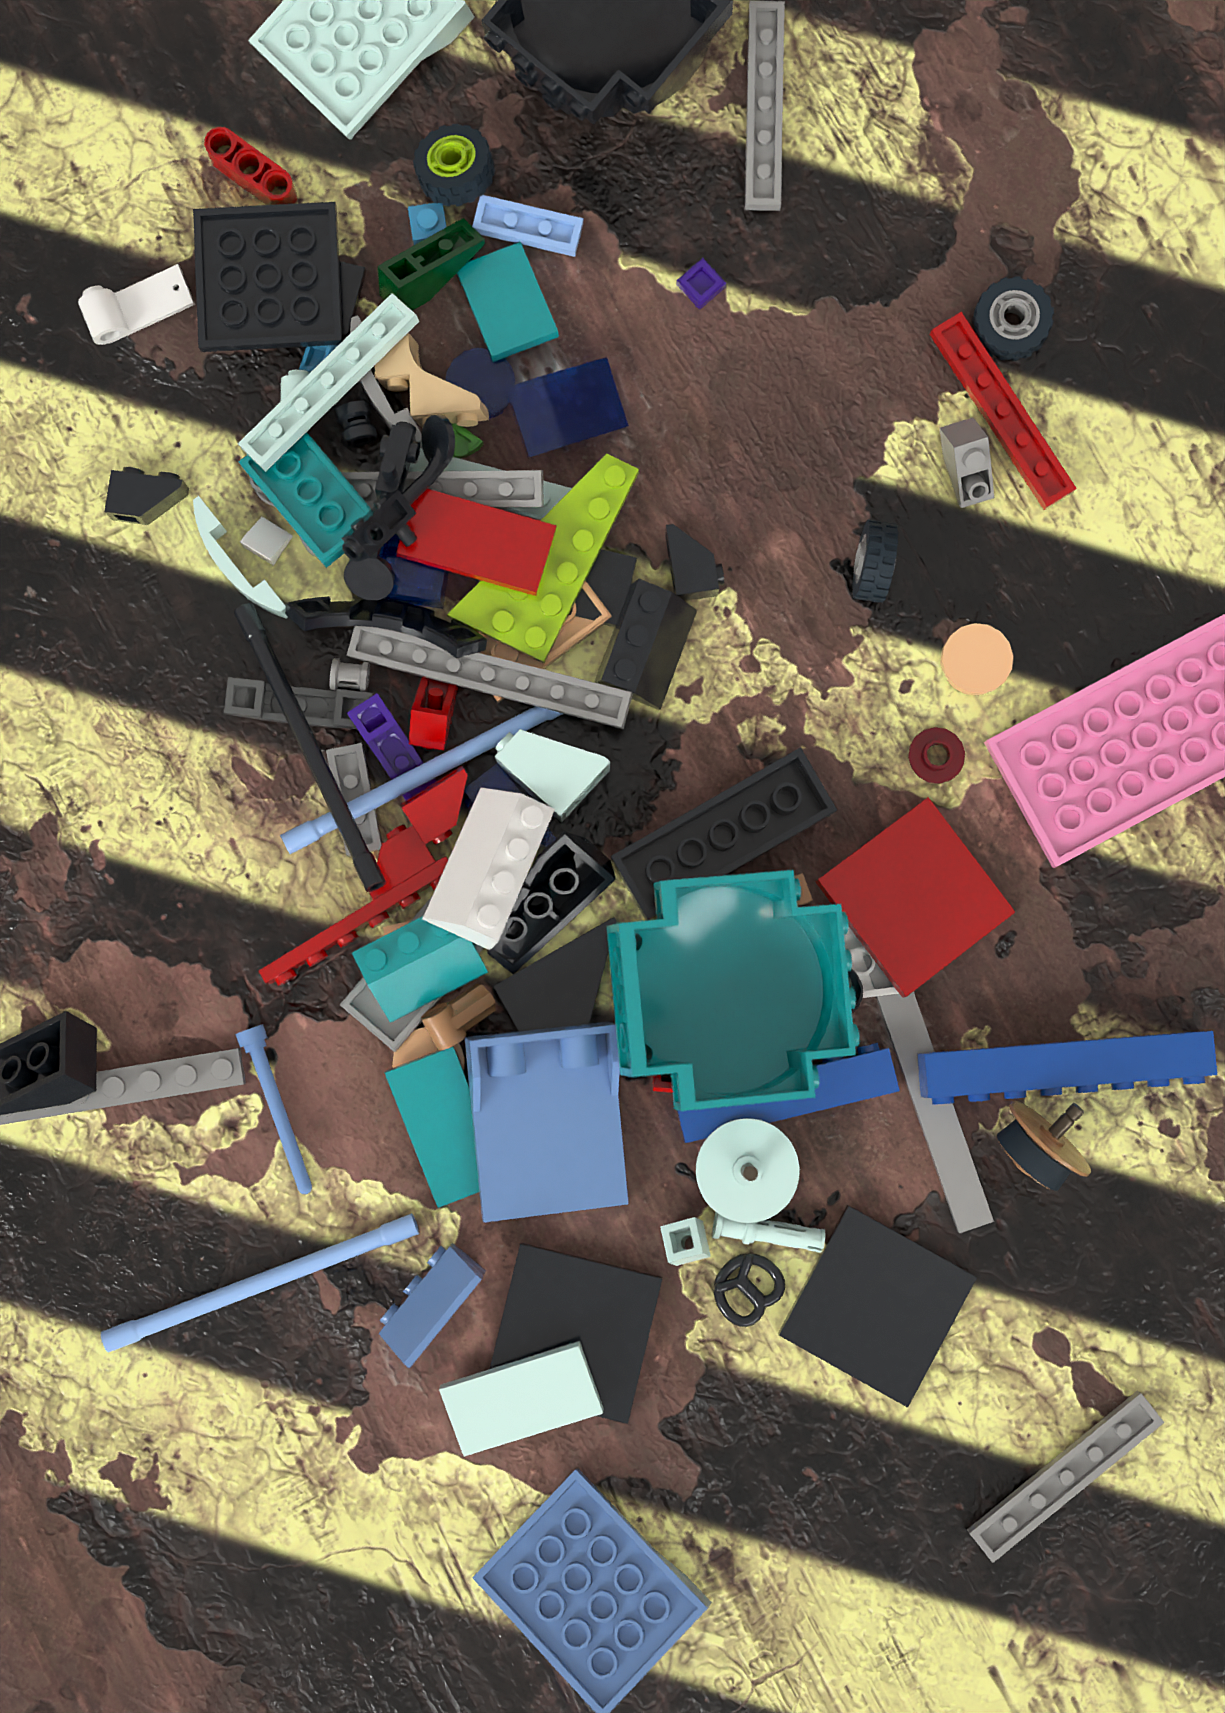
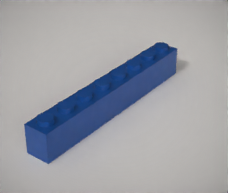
M1213 1031L917 1053L921 1097L932 1098V1105L954 1103V1096L968 1095V1102L991 1100L990 1093L1004 1092V1099L1027 1097L1026 1090L1040 1089V1096L1061 1095L1063 1087H1076V1093L1098 1092V1085L1111 1084L1112 1090L1134 1089V1082L1147 1081V1087L1170 1086L1169 1079L1182 1078L1183 1084L1205 1083V1076L1218 1075Z

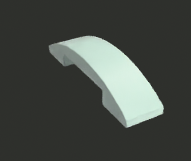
M199 496L193 500L196 524L206 549L219 569L254 604L274 615L288 618L285 614L286 606L265 579L253 588L216 542L227 531Z

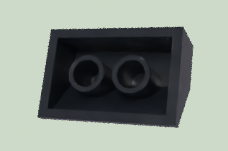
M642 579L636 580L630 585L594 683L632 692V700L661 710L697 610L669 590Z

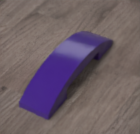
M378 693L347 712L391 780L423 764L413 746L409 745V740ZM432 779L402 796L406 801L436 781Z

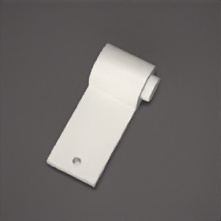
M178 264L116 293L110 289H103L102 286L89 287L83 291V296L78 301L92 339L96 344L112 343L196 305L182 269Z

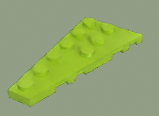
M606 454L540 520L556 525L557 528L537 596L480 581L447 616L529 657L545 663L639 474V469Z

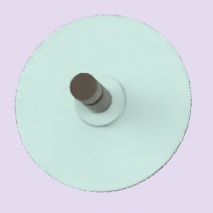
M737 1119L721 1125L704 1141L697 1157L696 1179L703 1198L718 1214L736 1222L755 1223L775 1216L790 1202L799 1181V1161L792 1143L778 1128L758 1119Z

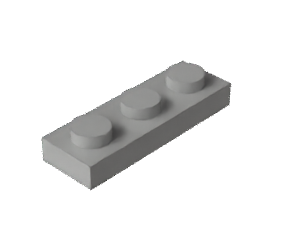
M362 743L326 750L329 768L346 803L372 790ZM376 809L354 819L370 852L379 851L382 844ZM344 842L346 856L350 857L351 854Z

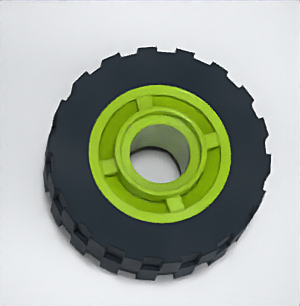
M444 125L435 131L432 130L426 138H422L418 149H415L414 152L415 160H413V166L424 194L437 204L442 203L443 206L450 207V205L462 206L464 203H471L478 196H482L486 192L487 187H490L493 182L492 177L495 176V164L488 142L485 137H482L479 130H474L469 125Z

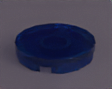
M475 348L464 351L452 361L447 370L445 381L476 394L480 398L481 403L488 408L489 419L497 417L504 412L503 410L508 407L514 398L516 380L512 366L505 358L493 362L488 349Z

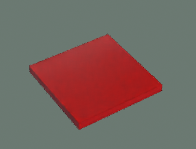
M929 797L815 881L832 905L841 904L842 912L847 914L849 928L902 998L915 991L1015 913V910Z

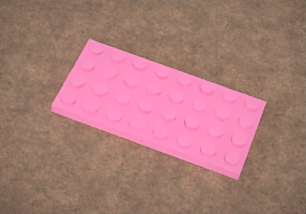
M1225 614L984 742L1052 868L1065 863L1225 777Z

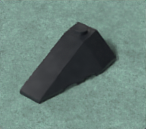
M563 831L537 856L525 878L499 941L490 950L487 949V954L510 973L515 974L616 880L611 860L586 838Z

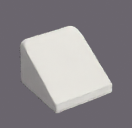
M261 517L244 535L240 543L244 548L274 566L293 536L264 517Z

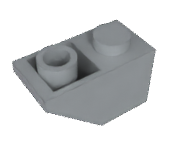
M974 418L940 427L943 459L959 506L964 508L995 498L989 439Z

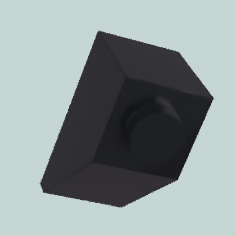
M674 524L666 525L665 539L674 594L684 601L716 597L719 592V586L724 585L722 564H715L714 553Z

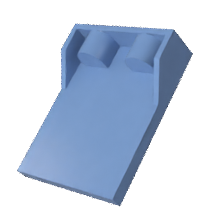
M600 1022L465 1037L482 1221L492 1222L627 1205L628 1193L618 1098L620 1070L615 1024Z
M578 1468L570 1474L473 1576L476 1583L596 1713H610L712 1603L682 1571L649 1544Z

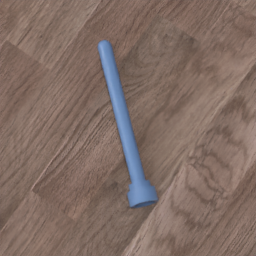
M262 1024L236 1033L240 1048L244 1047L246 1053L250 1052L298 1191L301 1194H308L312 1190V1183L263 1048L267 1046L265 1039L268 1038L264 1025Z

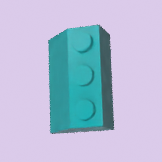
M422 916L352 952V955L368 987L388 1020L392 1023L487 974L488 970L475 944L423 920Z

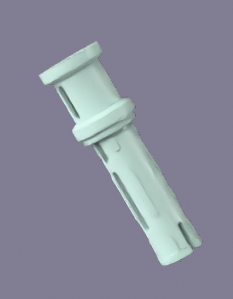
M715 1212L712 1228V1238L714 1239L724 1236L740 1239L743 1244L747 1245L754 1241L822 1253L825 1243V1229L809 1228L770 1220L741 1223L729 1220Z

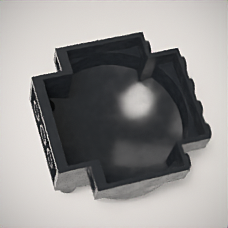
M498 0L481 22L485 34L484 40L496 52L500 53L503 50L512 57L511 61L514 64L515 76L525 87L531 89L534 86L543 94V100L553 110L558 111L561 108L568 115L572 113L582 121L586 118L595 125L601 117H614L623 108L634 114L642 111L650 114L657 105L679 91L692 78L701 65L712 38L733 14V0Z

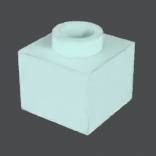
M693 1217L660 1226L668 1263L678 1266L711 1257L702 1220ZM692 1237L694 1246L692 1249L687 1250L685 1248V1241Z

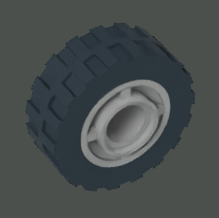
M1018 276L1007 279V277L1002 278L999 282L989 285L987 291H984L980 296L972 318L973 330L991 357L996 356L999 358L998 360L1002 361L1006 359L1018 361L1023 357L1026 359L1034 351L1037 352L1041 348L1053 326L1054 307H1051L1050 303L1052 300L1049 295L1045 294L1044 288L1033 283L1031 279L1027 278L1025 280ZM1008 313L1018 315L1021 319V324L1011 325L1007 323L1004 315Z
M869 519L866 521L855 557L852 585L853 598L879 603L885 601L895 568L898 525Z

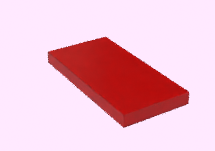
M427 489L411 504L416 514L407 522V525L416 535L417 540L407 547L400 540L396 551L397 557L537 596L556 533V525L431 489Z

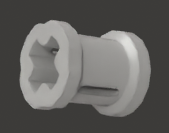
M333 658L330 671V690H337L338 687L359 689L360 692L368 691L370 678L369 662H363L361 665L343 663L339 658Z

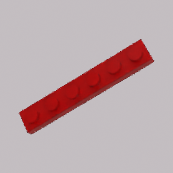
M963 313L956 314L932 329L929 335L1043 510L1073 493L1077 489Z
M446 856L260 969L258 972L266 984L276 982L278 986L283 985L297 976L295 969L306 962L311 967L328 957L326 950L337 943L342 948L359 938L357 931L368 924L373 929L390 919L388 912L400 905L402 910L412 906L421 899L419 893L431 886L433 891H435L448 858Z

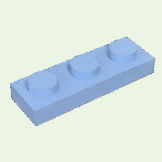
M482 195L479 198L472 227L480 235L513 243L521 242L522 245L575 257L583 228V218Z

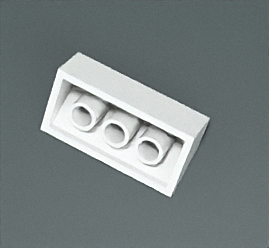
M480 788L422 919L490 950L501 937L555 809L521 793Z

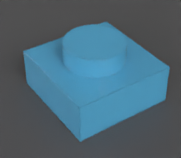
M429 203L408 207L414 245L447 227L442 203Z

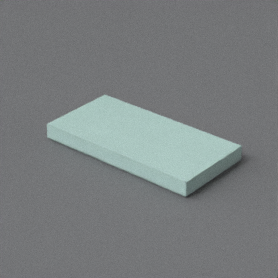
M580 1341L441 1384L439 1388L463 1456L603 1414L604 1410Z

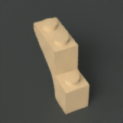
M409 333L375 365V378L385 389L392 392H403L408 390L410 386V416L422 428L427 418L431 415H444L451 424L457 423V425L463 427L476 426L478 421L489 420L488 408L481 403L480 398L476 394L423 371L419 359L418 343Z

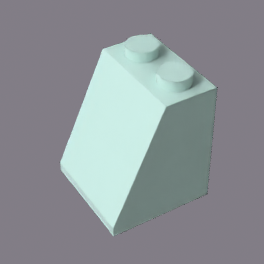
M519 730L515 735L509 732L495 748L498 751L495 756L498 766L535 800L555 809L553 816L561 823L610 771V761L604 756L523 730Z

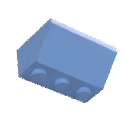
M454 1243L447 1250L442 1246L437 1249L427 1262L432 1267L424 1278L417 1274L403 1291L408 1295L403 1304L398 1307L393 1303L379 1320L385 1325L379 1332V1335L408 1368L413 1365L475 1289L486 1272L484 1268Z

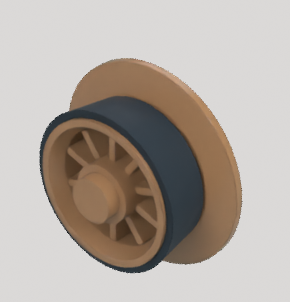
M1014 1100L1009 1104V1108L1016 1119L997 1134V1138L1004 1151L1020 1171L1044 1187L1054 1191L1060 1189L1072 1171L1081 1176H1089L1091 1173L1089 1164L1076 1147L1064 1136L1074 1124V1121H1077L1085 1113L1080 1106L1073 1102L1067 1108L1066 1113H1063L1053 1124H1050L1036 1111L1019 1101Z

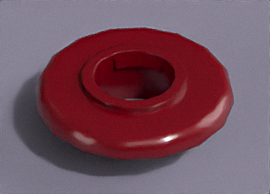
M933 727L923 730L915 736L909 747L908 758L912 770L919 778L929 783L940 784L952 780L960 773L964 766L965 750L956 734L946 728ZM939 745L945 749L947 760L944 764L940 766L934 765L928 760L927 750L931 746Z

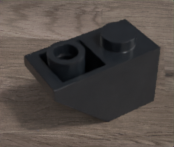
M123 467V471L111 470L104 512L113 521L149 525L186 498L189 494V488L180 479L179 475L170 472H159L158 476L146 475L145 471L134 467Z

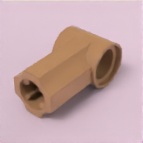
M477 983L452 1001L443 1002L432 1007L420 1019L439 1051L445 1050L461 1042L466 1037L468 1029L496 1011V1002L492 994L482 984Z

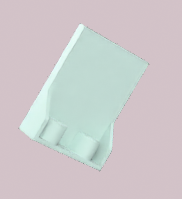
M283 0L248 41L351 140L420 61L451 44L474 18V15L464 0Z

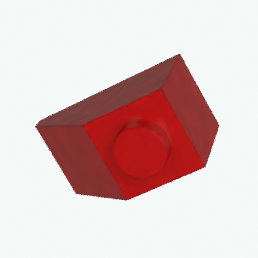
M425 677L421 678L411 709L409 745L421 746L426 749H445L451 729L458 686Z
M463 766L458 767L401 803L402 810L425 845L430 841L436 845L453 834L451 828L457 824L468 776Z
M402 824L386 834L388 840L381 844L377 860L386 884L369 893L373 900L436 862L413 825L406 828L405 824Z

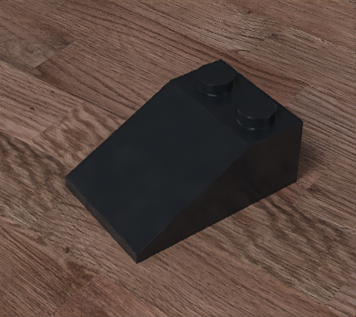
M67 1011L0 1043V1115L66 1105L97 1091V1028Z

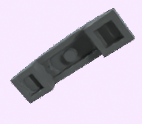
M228 677L224 714L288 723L270 684L265 683V681ZM291 686L309 726L357 729L347 712L373 696V693L342 689L332 691Z

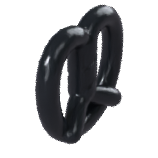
M754 1253L740 1254L729 1260L718 1272L713 1287L714 1299L720 1312L729 1322L739 1327H749L761 1319L766 1307L775 1304L781 1299L785 1291V1279L780 1269L766 1257ZM752 1265L761 1267L772 1277L775 1286L770 1294L764 1295L748 1278ZM740 1267L737 1277L727 1280L732 1272ZM738 1288L754 1305L753 1311L746 1316L736 1313L728 1304L725 1291Z

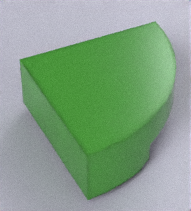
M457 423L452 424L455 434L453 457L464 458L470 456L483 446V441L467 429L457 425Z

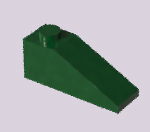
M464 218L456 221L378 265L380 296L385 300L393 293L411 311L429 302L485 245V239Z

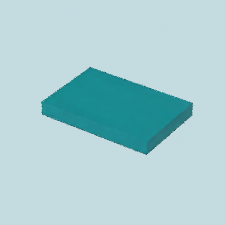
M521 242L471 260L457 272L493 362L559 337L558 329Z

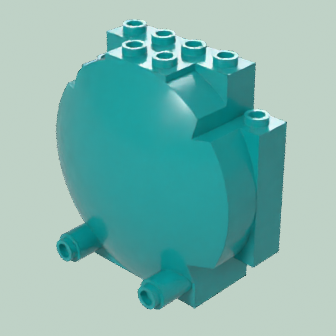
M794 870L659 881L653 883L657 920L617 923L606 926L620 1075L638 1077L671 1073L675 1110L688 1111L815 1098V1089L819 1087V1073L817 1067L812 1066V1059L856 1055L855 1046L859 1045V1030L852 1020L851 1009L855 1008L856 997L853 987H849L848 972L852 969V957L850 950L845 948L844 934L848 933L847 914L842 912L841 904L797 908V901L801 899V885L799 879L794 878Z

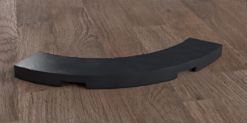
M328 596L286 603L285 614L304 631L334 626L375 627L402 632L426 640L447 651L455 658L486 650L487 639L474 629L455 619H452L450 623L435 617V611L410 603L389 599L370 601L358 596H353L352 601L330 602L331 599Z

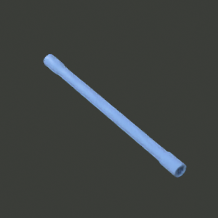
M535 706L347 802L351 814L356 819L496 747L509 732L515 735L519 730L527 731L563 713ZM328 812L314 820L302 823L281 834L280 837L289 854H292L319 840L321 836L338 827L331 812Z
M411 1213L385 1223L375 1230L141 1319L130 1320L101 1332L103 1346L109 1353L138 1342L145 1336L384 1245H392L416 1236L420 1233L414 1215Z

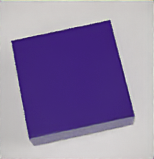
M704 258L699 260L676 282V285L699 310L726 288V282Z

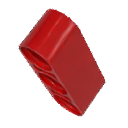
M225 127L213 128L206 134L204 145L212 164L217 170L265 205L296 204L297 192L291 176L286 170ZM221 146H231L226 153H216L217 149ZM249 166L259 167L253 174L244 173L245 169ZM278 186L287 187L286 191L280 195L272 194L273 189Z

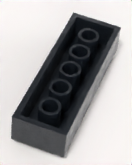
M800 747L613 854L611 861L646 921H649L656 917L653 883L667 880L727 876L833 815L837 808Z

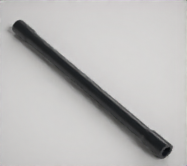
M247 603L235 609L234 615L246 640L250 642L351 854L357 874L366 892L375 891L386 884L377 861L362 837L266 636V630L254 605Z

